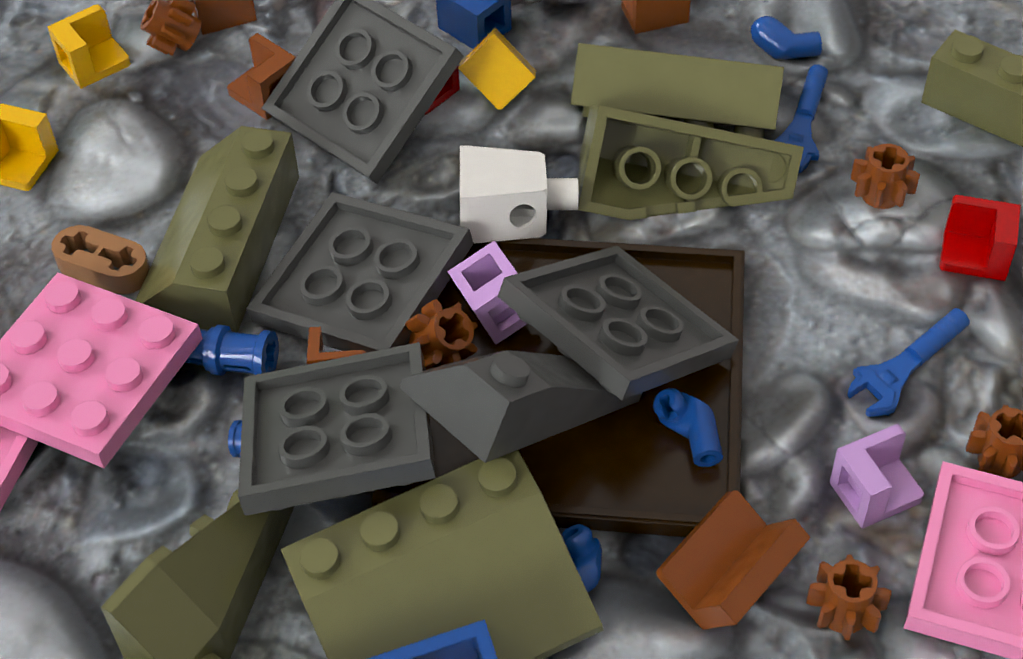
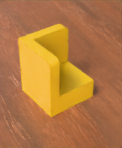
M99 4L47 26L59 64L80 89L131 65L128 54L112 37L105 10Z
M496 28L461 60L458 67L473 85L499 110L503 109L536 78L534 67Z
M1 103L0 185L29 191L59 149L46 113Z

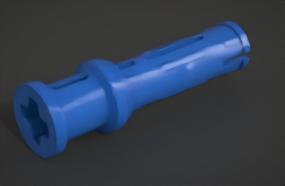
M217 325L211 327L208 331L200 330L203 339L185 361V363L204 366L206 371H209L212 375L223 376L227 371L254 375L273 372L276 370L279 355L278 336L275 331L263 330L259 335L232 332L230 326Z

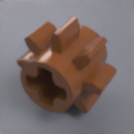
M152 0L141 22V30L151 34L146 44L166 55H174L176 48L185 52L188 51L194 44L202 23L201 19L191 15L196 4L189 0Z
M879 144L875 147H867L865 159H854L850 178L857 182L854 195L862 197L868 205L874 208L889 209L896 205L902 207L906 193L915 194L920 173L913 171L916 158L909 156L903 148L894 144Z
M437 299L432 300L421 308V314H416L405 323V326L412 331L409 344L420 342L425 360V370L439 363L444 365L462 361L461 359L468 358L478 350L471 343L474 329L478 325L476 322H472L466 313L461 311L460 303H456L452 307L443 310Z
M1003 405L1002 409L994 412L992 416L982 411L978 413L965 449L966 452L978 454L979 471L1009 479L1017 476L1021 470L1023 471L1022 410Z
M847 554L845 560L836 563L833 567L822 561L816 577L817 582L809 585L806 598L807 604L821 606L817 627L821 629L828 626L831 630L841 633L845 640H850L852 633L860 631L863 627L875 633L878 630L882 617L880 611L887 610L892 595L891 590L877 587V577L880 568L877 565L869 567L861 561L854 560L850 554Z

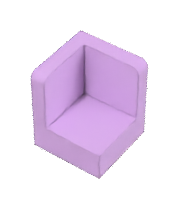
M899 424L890 426L837 449L829 483L861 529L919 505L922 502L923 490L899 459L906 433Z

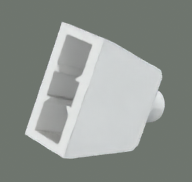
M460 146V226L470 229L474 244L539 238L546 234L547 210H578V178H547L545 155L541 152Z

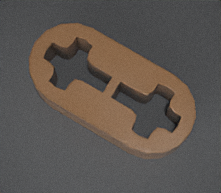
M76 225L63 229L54 237L51 243L52 253L62 274L112 293L130 294L140 290L150 269L146 252L140 244L89 226Z

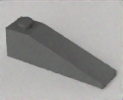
M510 350L448 363L410 375L402 379L399 387L484 463L639 402L643 394L640 393L625 400H620L616 395L607 392L597 379L574 360L566 356Z

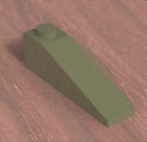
M590 105L580 153L578 210L625 220H635L651 216L696 212L697 210L793 199L804 147L603 105Z
M237 489L228 503L227 511L215 520L204 514L190 524L189 535L192 537L176 550L171 551L165 546H161L149 555L101 606L123 658L230 659L295 506L283 510L267 511L245 516L238 498Z

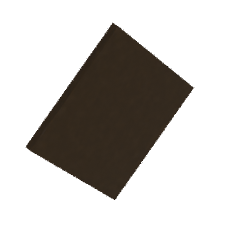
M543 238L496 241L517 273L617 245L739 339L731 358L645 391L639 402L518 450L538 485L557 528H569L580 524L596 531L687 537L726 492L733 490L740 492L745 251ZM491 242L473 244L463 261ZM452 278L437 298L443 310L452 307L456 303H460L461 311L466 313L470 320L478 325L474 329V336L471 342L478 350L466 359L506 350L563 355L555 344L529 324H526L498 344H495ZM439 363V364H436L435 366L431 367L430 369L435 368V367H438V366H441V365H440V363ZM666 388H675L709 405L715 416L723 453V459L718 464L711 467L695 465L689 439L667 428L659 421L658 415L653 409V401L660 391ZM430 415L436 478L480 459ZM433 479L414 482L405 486H393L374 490L371 502L372 507Z

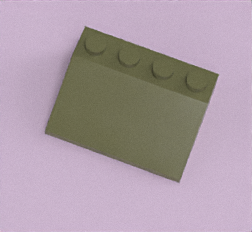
M518 450L486 463L481 459H477L280 549L327 659H367L484 619L497 659H545L604 631L601 620L545 499Z

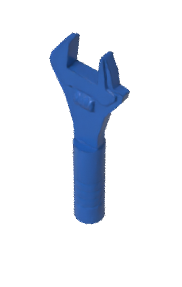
M818 64L812 65L809 68L793 121L779 137L773 140L804 147L799 173H802L808 167L811 160H819V150L812 139L811 124L815 118L823 93L828 70L826 67Z
M954 308L910 344L900 355L881 364L860 366L853 369L855 379L849 387L848 398H852L867 388L879 400L866 409L868 417L894 413L897 409L901 391L910 375L969 326L970 320L966 313L959 308Z

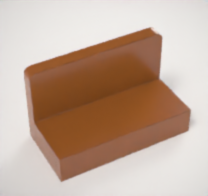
M733 490L724 494L660 565L656 575L702 630L733 626L739 623L811 537L795 518L767 525L738 490Z

